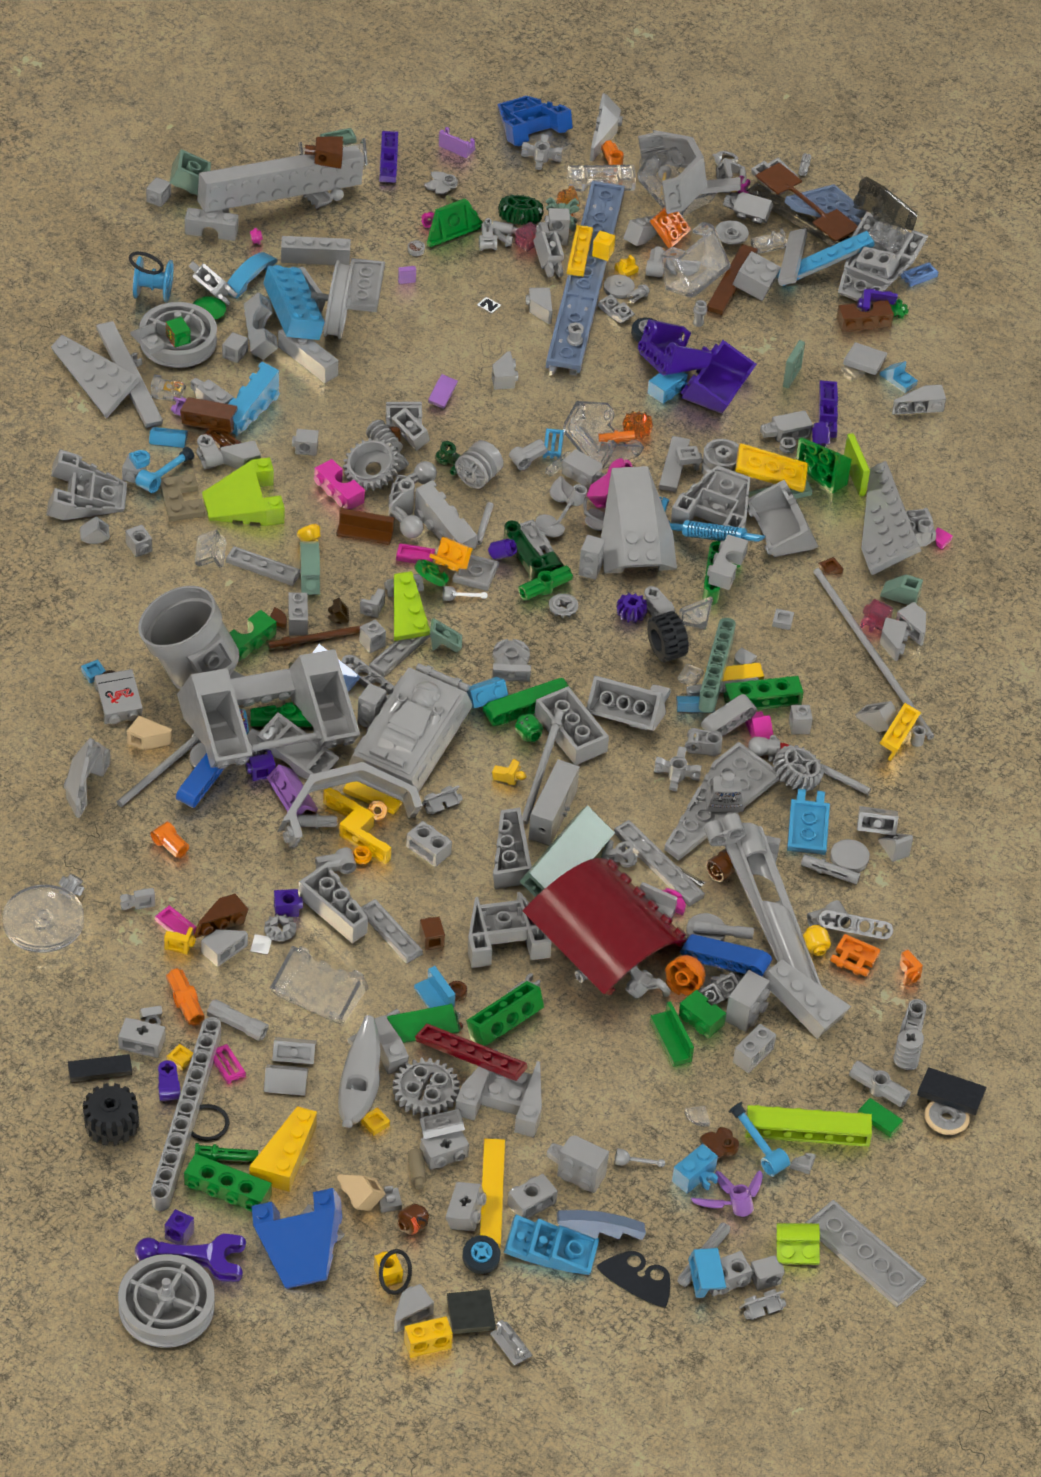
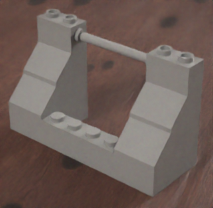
M335 649L300 655L289 669L233 679L230 678L228 668L191 674L177 693L183 718L205 746L211 768L218 767V769L228 767L229 764H246L255 751L314 740L318 742L319 748L326 746L329 749L341 743H344V745L353 744L360 736ZM291 697V700L302 711V715L314 728V733L251 744L248 741L238 705L248 707L255 704V702L268 703L273 699L285 700Z

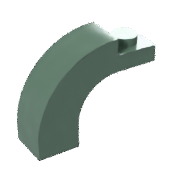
M300 541L301 593L320 595L319 541Z

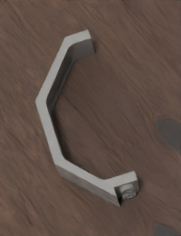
M653 130V133L638 136L642 164L649 167L667 164L685 168L678 177L662 181L666 213L670 214L685 210L707 188L704 156L694 138Z
M364 762L311 774L284 817L277 832L284 831L283 839L285 843H288L290 849L298 846L297 843H300V838L303 835L296 812L307 795L314 791L351 782H360L400 800L404 804L408 819L416 817L422 808L418 790L416 787Z

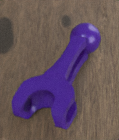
M221 1234L209 1244L176 1245L165 1242L159 1243L156 1239L147 1237L141 1239L136 1244L134 1252L139 1262L146 1258L163 1254L183 1256L209 1269L213 1277L218 1281L237 1282L242 1279V1268L237 1264L227 1262L225 1258L231 1253H241L244 1251L246 1239L240 1235Z

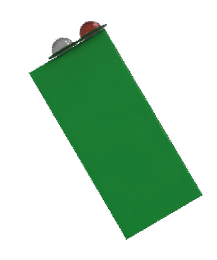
M452 1004L387 1016L388 1021L403 1043L416 1041L415 1036L426 1024L450 1033H458L463 1029V1023L458 1020L461 1014L456 1012V1010L454 1012Z

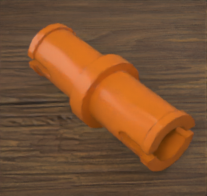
M614 430L612 433H598L600 445L610 443L617 445L619 442L635 441L634 430L621 432Z

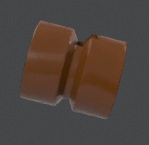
M726 848L706 862L708 874L717 882L724 881L736 872Z

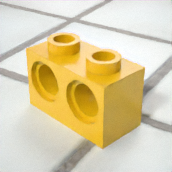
M447 1316L404 1326V1343L410 1358L452 1348L453 1333Z

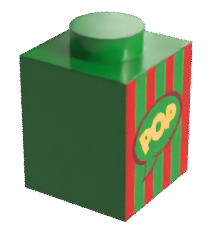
M182 317L165 322L166 336L174 348L191 343V330Z

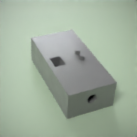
M557 760L531 812L529 840L548 846L552 844L564 817H567V811H570L569 807L577 793L580 766Z

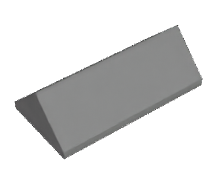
M594 675L586 707L590 714L655 730L666 714L663 693Z

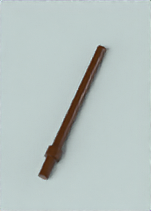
M360 626L292 638L290 636L282 637L281 640L267 642L268 649L290 648L296 644L360 633Z

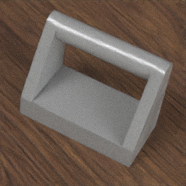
M724 158L716 167L717 179L733 177L732 173H739L740 176L745 177L742 181L743 184L747 180L745 167L727 158Z

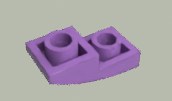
M442 374L428 399V403L445 409L458 381Z

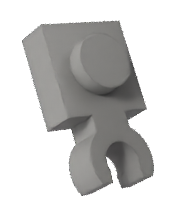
M154 888L134 891V895H121V909L128 910L135 906L136 910L154 907Z

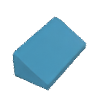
M152 427L149 443L184 448L188 431Z
M676 696L677 712L704 713L698 707L700 696Z

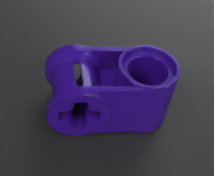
M163 1061L158 1066L160 1101L179 1100L181 1092L177 1066L173 1061Z

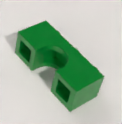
M259 610L247 619L248 634H241L235 629L229 632L239 649L238 662L245 659L251 652L259 649L262 644L276 635L277 621L262 610Z

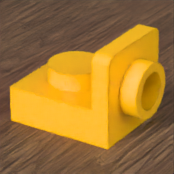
M189 927L186 935L166 931L164 949L188 955L190 947L193 948L196 942L193 928Z

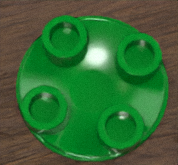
M201 297L193 302V304L207 310L215 320L221 318L226 313L225 303L216 297Z

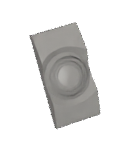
M277 713L260 731L256 739L261 743L307 733L283 715ZM315 740L265 749L266 751L271 750L273 757L285 761L298 776L306 780L311 774L330 770L339 760V757L326 747L319 748L318 742Z

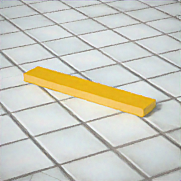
M484 1138L482 1189L486 1193V1203L481 1209L480 1235L494 1239L501 1249L505 1139Z

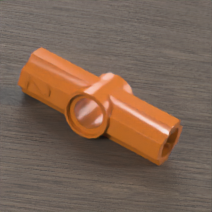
M173 969L166 975V979L173 992L175 1005L178 1009H181L188 1025H199L205 1020V1015L198 1003L196 990L193 985L190 986L183 970Z

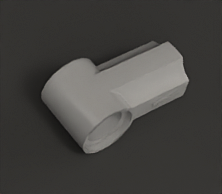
M656 246L654 249H651L650 258L647 261L646 276L663 278L665 251L662 247Z
M538 439L524 448L515 447L510 451L509 457L519 470H525L531 465L533 460L547 453V448L543 441Z
M348 847L337 850L335 854L315 857L316 869L327 862L332 866L333 872L340 871L343 874H349L357 868L352 849Z
M836 900L830 902L826 908L807 913L809 927L819 925L817 914L821 910L847 912L842 903ZM828 913L826 916H822V920L825 921L824 924L827 921L835 922L834 926L836 927L835 918L828 917ZM843 917L841 919V926L845 925L849 921L848 917Z

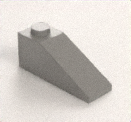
M385 1015L374 1018L380 1040V1058L387 1074L399 1071L400 1067L405 1068V1063H408L409 1056L401 1038Z

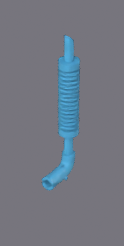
M660 497L664 511L666 512L669 499L665 497ZM685 520L683 524L670 523L669 521L671 529L682 531L685 537L725 541L727 535H732L755 542L765 538V535L747 533L746 528L690 520Z

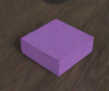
M415 266L398 268L399 284L416 282Z

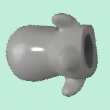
M771 735L770 739L753 737L749 741L748 749L758 756L769 755L768 760L772 762L777 752L780 751V740L776 735Z

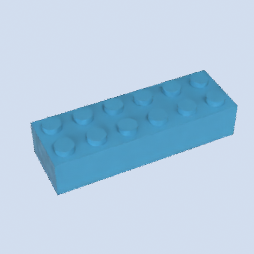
M268 265L263 284L286 337L320 340L325 321L315 299L311 298V290L301 269L297 267L286 268L280 265Z

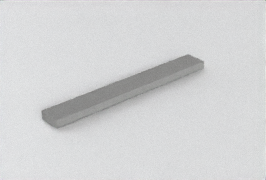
M114 322L96 325V329L112 362L137 375L140 379L138 384L129 393V396L145 428L163 424V419Z

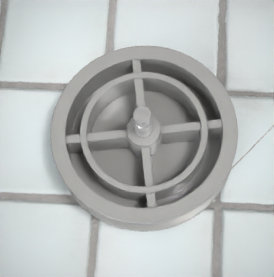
M186 302L161 304L149 310L140 321L139 328L154 322L155 333L165 343L164 349L151 355L140 345L143 353L157 364L174 368L190 367L205 361L215 351L217 345L216 321L207 310L198 305ZM182 317L191 330V343L174 348L166 336L165 322Z
M172 1254L146 1258L130 1268L120 1283L118 1302L121 1322L129 1334L144 1344L162 1348L187 1344L199 1337L207 1329L213 1318L215 1309L213 1282L205 1269L189 1258Z

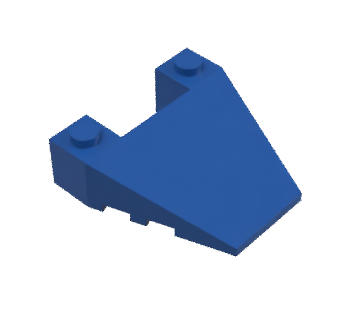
M523 96L497 104L506 139L514 146H521L523 142H528V134L549 128L558 133H565L573 128L571 109L561 104L553 106L552 102L542 103L541 99L530 96Z
M334 1188L313 1192L314 1212L280 1219V1212L273 1202L252 1206L253 1226L286 1289L328 1279L333 1259L332 1252L334 1244L337 1243V1232L343 1218L341 1198Z

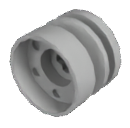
M479 440L457 459L455 468L464 483L472 488L479 489L484 487L492 477L501 471L504 461L494 445L487 441Z

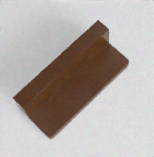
M188 397L180 409L181 421L185 425L232 433L234 430L233 417L238 408L235 405Z
M341 508L336 536L390 545L394 532L395 517Z

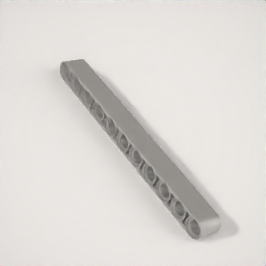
M208 1017L202 1023L153 1181L151 1203L152 1207L157 1211H165L171 1205L191 1134L213 1067L216 1049L220 1044L221 1022L215 1017Z

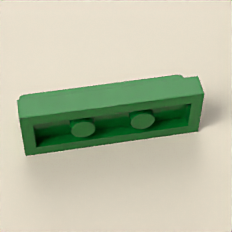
M667 1002L666 1011L651 1015L650 1022L672 1066L676 1067L692 1062L694 1046L672 1002Z

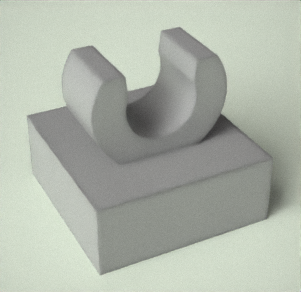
M161 1005L140 1009V1018H146L145 1022L149 1023L150 1019H155L156 1024H161L159 1018L163 1014Z
M393 1186L384 1187L383 1191L386 1195L379 1201L381 1213L402 1210L398 1188H393Z

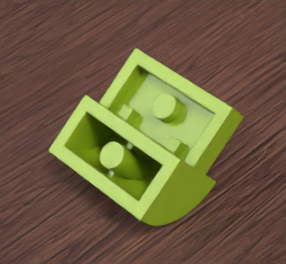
M777 1223L778 1262H781L782 1265H819V1223Z

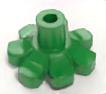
M897 299L894 305L890 304L894 314L893 317L898 315V318H903L909 312L908 306L902 304L903 301L901 299Z

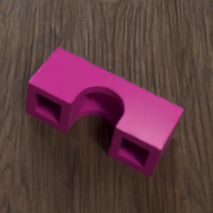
M333 459L315 467V483L322 487L326 494L331 496L340 507L352 510L364 503L365 490L355 480L341 483L343 480V469Z

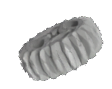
M792 745L784 746L777 752L773 760L775 776L780 777V782H785L786 786H791L792 790L795 788L797 790L806 789V792L813 790L819 785L824 772L822 770L823 766L820 764L821 760L816 759V755H812L810 750L807 751L804 747L799 748L798 745L794 747Z

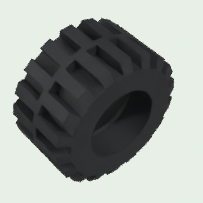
M670 611L649 618L647 624L648 639L657 658L661 662H667L686 656L689 650L688 634L678 614Z

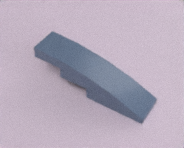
M558 1210L557 1222L559 1225L597 1239L600 1232L616 1239H620L622 1233L643 1240L646 1234L645 1223L625 1216L588 1210Z

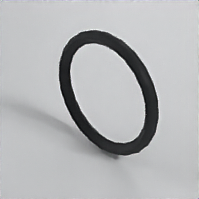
M136 251L129 255L131 265L141 272L156 275L164 270L163 263L149 253ZM134 255H142L151 258L160 265V269L158 271L144 269L138 266L132 260V257Z
M200 1105L199 1110L211 1108L219 1111L224 1116L225 1126L220 1133L214 1136L204 1137L197 1135L193 1131L191 1136L202 1141H212L222 1137L229 1127L228 1114L216 1105Z
M393 1249L385 1254L380 1263L379 1281L384 1291L388 1294L398 1295L410 1283L412 1264L407 1253L400 1249ZM398 1253L407 1262L408 1275L400 1289L390 1290L385 1285L383 1279V1268L386 1260L391 1255Z

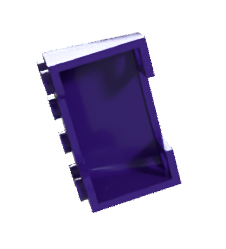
M650 319L644 327L642 339L638 343L639 353L663 376L707 368L713 356V353L705 346L702 347V350L686 347L691 332L684 326Z
M724 340L719 345L715 344L712 348L713 356L709 366L696 370L698 375L694 374L688 382L690 386L686 385L681 391L682 399L720 414L724 412L757 365Z

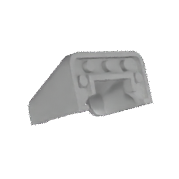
M785 479L748 498L749 507L747 511L750 517L754 516L763 535H765L767 545L764 547L768 555L772 554L774 557L810 551L819 547Z

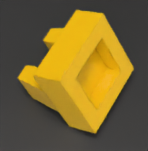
M629 255L628 258H622L619 262L615 263L614 269L620 275L629 277L637 273L639 267L635 264V258Z

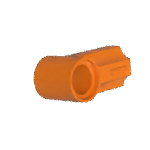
M611 140L605 141L601 145V151L608 161V169L613 172H619L623 169L624 153L618 150L616 144Z
M168 821L150 833L152 840L157 846L163 845L176 858H182L189 850V844L177 834L174 826Z

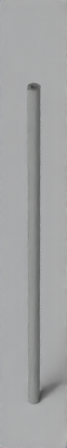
M816 568L813 573L903 704L907 703L915 708L822 571ZM919 715L916 723L926 729L925 736L930 740L934 737V734L922 716Z

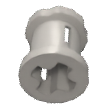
M575 322L568 326L569 336L567 337V342L570 345L577 346L582 344L583 338L581 334L584 330L582 324Z

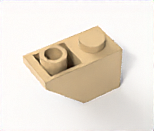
M138 716L127 730V743L142 750L171 745L173 742L172 729L142 716Z
M340 1174L337 1177L341 1183L342 1190L348 1194L352 1206L357 1210L370 1211L386 1195L375 1178Z

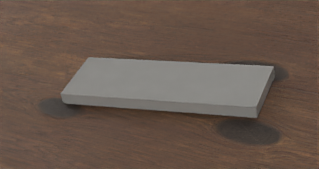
M832 1200L805 1222L819 1223L820 1242L896 1307L926 1284L927 1279L835 1200Z

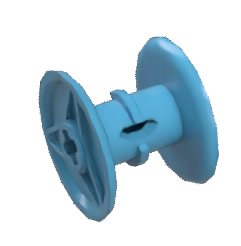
M139 256L136 264L144 268L143 257ZM173 260L168 261L165 272L156 275L147 274L135 268L133 298L139 297L142 287H149L151 290L157 288L163 289V300L168 303L173 283Z

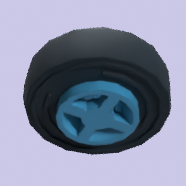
M478 1235L466 1242L463 1248L462 1259L470 1271L476 1274H486L497 1267L501 1251L494 1239Z

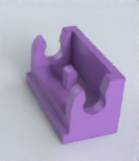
M445 127V131L441 130L439 132L440 147L464 158H468L475 151V139L471 138L470 142L461 140L459 137L450 135V128Z

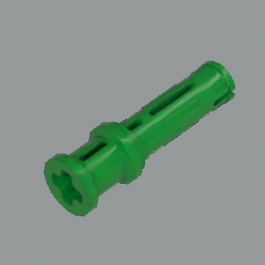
M195 1143V1154L216 1162L220 1160L252 1163L258 1156V1150L219 1148L217 1144L204 1146Z

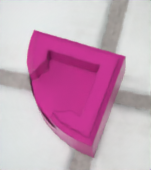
M937 527L935 530L936 545L943 549L952 540L953 535Z

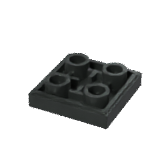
M490 1289L447 1293V1304L453 1334L496 1330Z

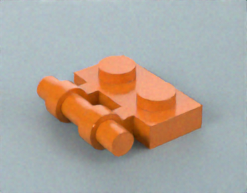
M844 934L836 947V953L841 954V956L833 954L830 962L835 963L841 969L844 967L853 971V974L857 976L867 977L870 970L864 968V965L872 968L880 955L881 949ZM850 958V959H852V960L857 961V963H856V964H855V963H852V962L848 961L847 959Z

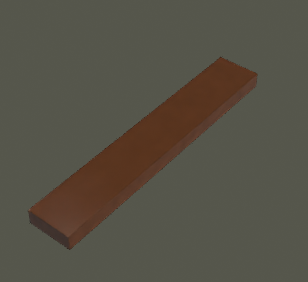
M744 244L741 245L710 299L707 311L723 315L737 290V287L732 284L738 271L751 251L757 254V248Z

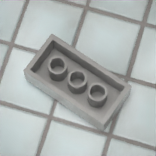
M569 686L536 700L535 716L548 732H550L551 720H554L556 711L564 713L561 720L562 726L558 729L555 741L574 765H578L608 751L609 736Z

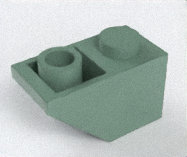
M905 574L886 581L880 597L907 605L912 602L917 604L921 594L923 579Z

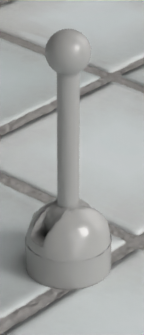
M616 1149L615 1165L623 1166L629 1161L656 1164L659 1167L665 1166V1160L663 1159L651 1160L630 1157L626 1150Z

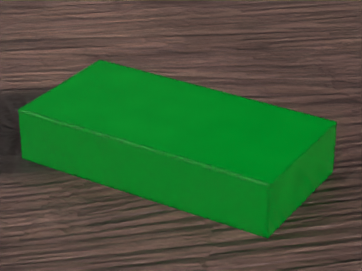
M871 1098L858 1110V1113L872 1114V1125L889 1137L903 1124V1119Z

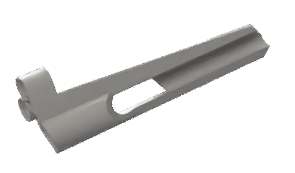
M737 813L726 815L722 821L713 820L706 823L704 830L710 845L725 846L777 962L781 959L821 985L762 826H757L753 823H742ZM753 875H761L774 883L782 905L770 901H762Z

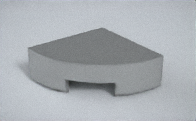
M806 1153L803 1156L794 1158L790 1164V1169L810 1175L816 1154Z

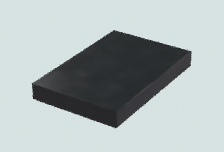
M928 1067L918 1089L917 1096L976 1115L987 1087Z

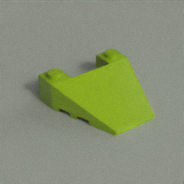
M270 457L249 461L202 492L210 521L232 523L233 520L243 521V524L257 522L262 526L284 524L285 508L281 495L263 498L260 487L274 485V469Z

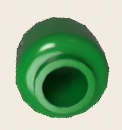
M524 714L517 719L515 731L525 742H535L542 736L543 725L533 714Z

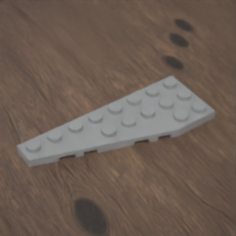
M886 461L870 468L861 549L872 575L921 552L920 545Z
M740 742L735 744L712 763L701 786L698 787L688 804L686 812L681 816L676 829L673 830L667 840L664 850L679 861L707 838L704 830L706 823L713 820L722 821L728 814L739 813L707 812L705 795L713 777H723V774L726 772H731L734 777H739L741 780L743 808H745L781 779L775 776L774 767Z

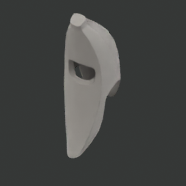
M370 1015L364 1017L354 1038L340 1080L338 1110L343 1121L342 1126L346 1128H351L353 1124L363 1120L374 1102L380 1085V1040L375 1019Z

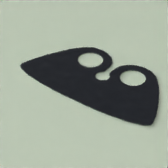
M637 1251L620 1253L597 1265L598 1270L604 1276L631 1294L660 1307L667 1306L670 1295V1274L665 1267L651 1265L645 1270L644 1276H638V1271L642 1270L646 1265V1259ZM630 1256H638L641 1263L637 1267H632L628 1264L627 1260ZM660 1269L663 1271L664 1277L661 1280H654L650 1276L651 1271Z

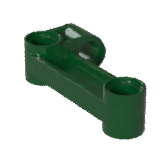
M511 520L505 523L503 539L515 541L517 546L515 555L528 572L529 579L538 578V574L541 571L551 572L564 566L558 555L553 551L539 556L517 521Z

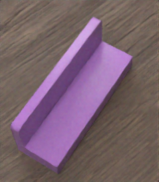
M278 765L267 776V780L288 812L304 785L293 769ZM309 794L296 812L297 818L306 809L313 812L318 810Z

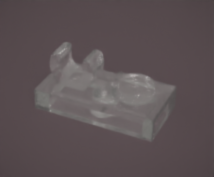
M780 229L779 233L772 231L771 235L751 238V245L758 249L757 254L786 248V234L783 229Z

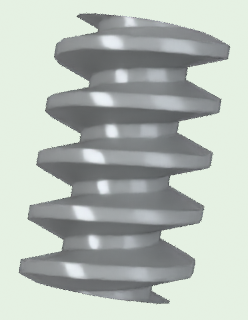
M375 420L367 427L366 435L368 438H371V440L378 438L380 442L385 439L386 444L390 442L392 446H395L397 452H401L402 443L399 442L398 438L383 420Z
M904 1030L898 1035L893 1061L898 1067L906 1070L917 1068L924 1042V1036L920 1030Z

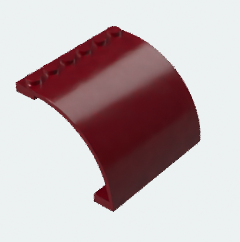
M594 858L573 867L558 877L522 911L604 995H611L616 990L613 986L641 961L670 944L675 943L677 946L683 947L687 938L685 937L686 933L681 928H676L672 924L673 920L667 914H662L658 910L659 906L650 899L649 901L644 896L646 893L639 886L635 887L631 883L632 879L624 872L621 873L617 869L619 866L612 859Z

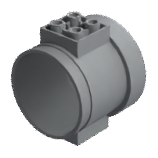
M183 586L172 589L156 598L145 609L138 625L140 637L149 652L159 659L172 683L179 690L191 674L228 668L229 674L234 671L239 660V649L222 621V612L208 590L199 586Z

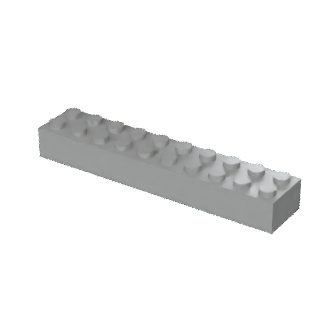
M356 145L344 147L341 169L316 165L314 163L315 155L304 154L199 173L198 203L206 213L323 192L337 187L345 188L362 185L364 155Z

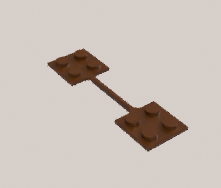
M780 162L755 175L777 195L787 190L792 191L817 211L821 217L812 223L835 242L850 235L857 229L858 225L838 209L830 213H824L818 206L795 189L794 186L802 183V180Z

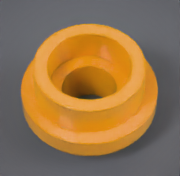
M373 801L368 806V809L374 814V820H381L387 814V806L382 801ZM380 807L381 812L376 814L374 808Z
M358 846L353 851L356 863L367 864L371 861L372 853L368 847Z

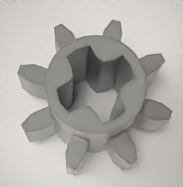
M71 873L68 877L63 876L59 882V885L62 887L60 892L70 898H74L75 895L81 896L85 889L81 885L83 880Z

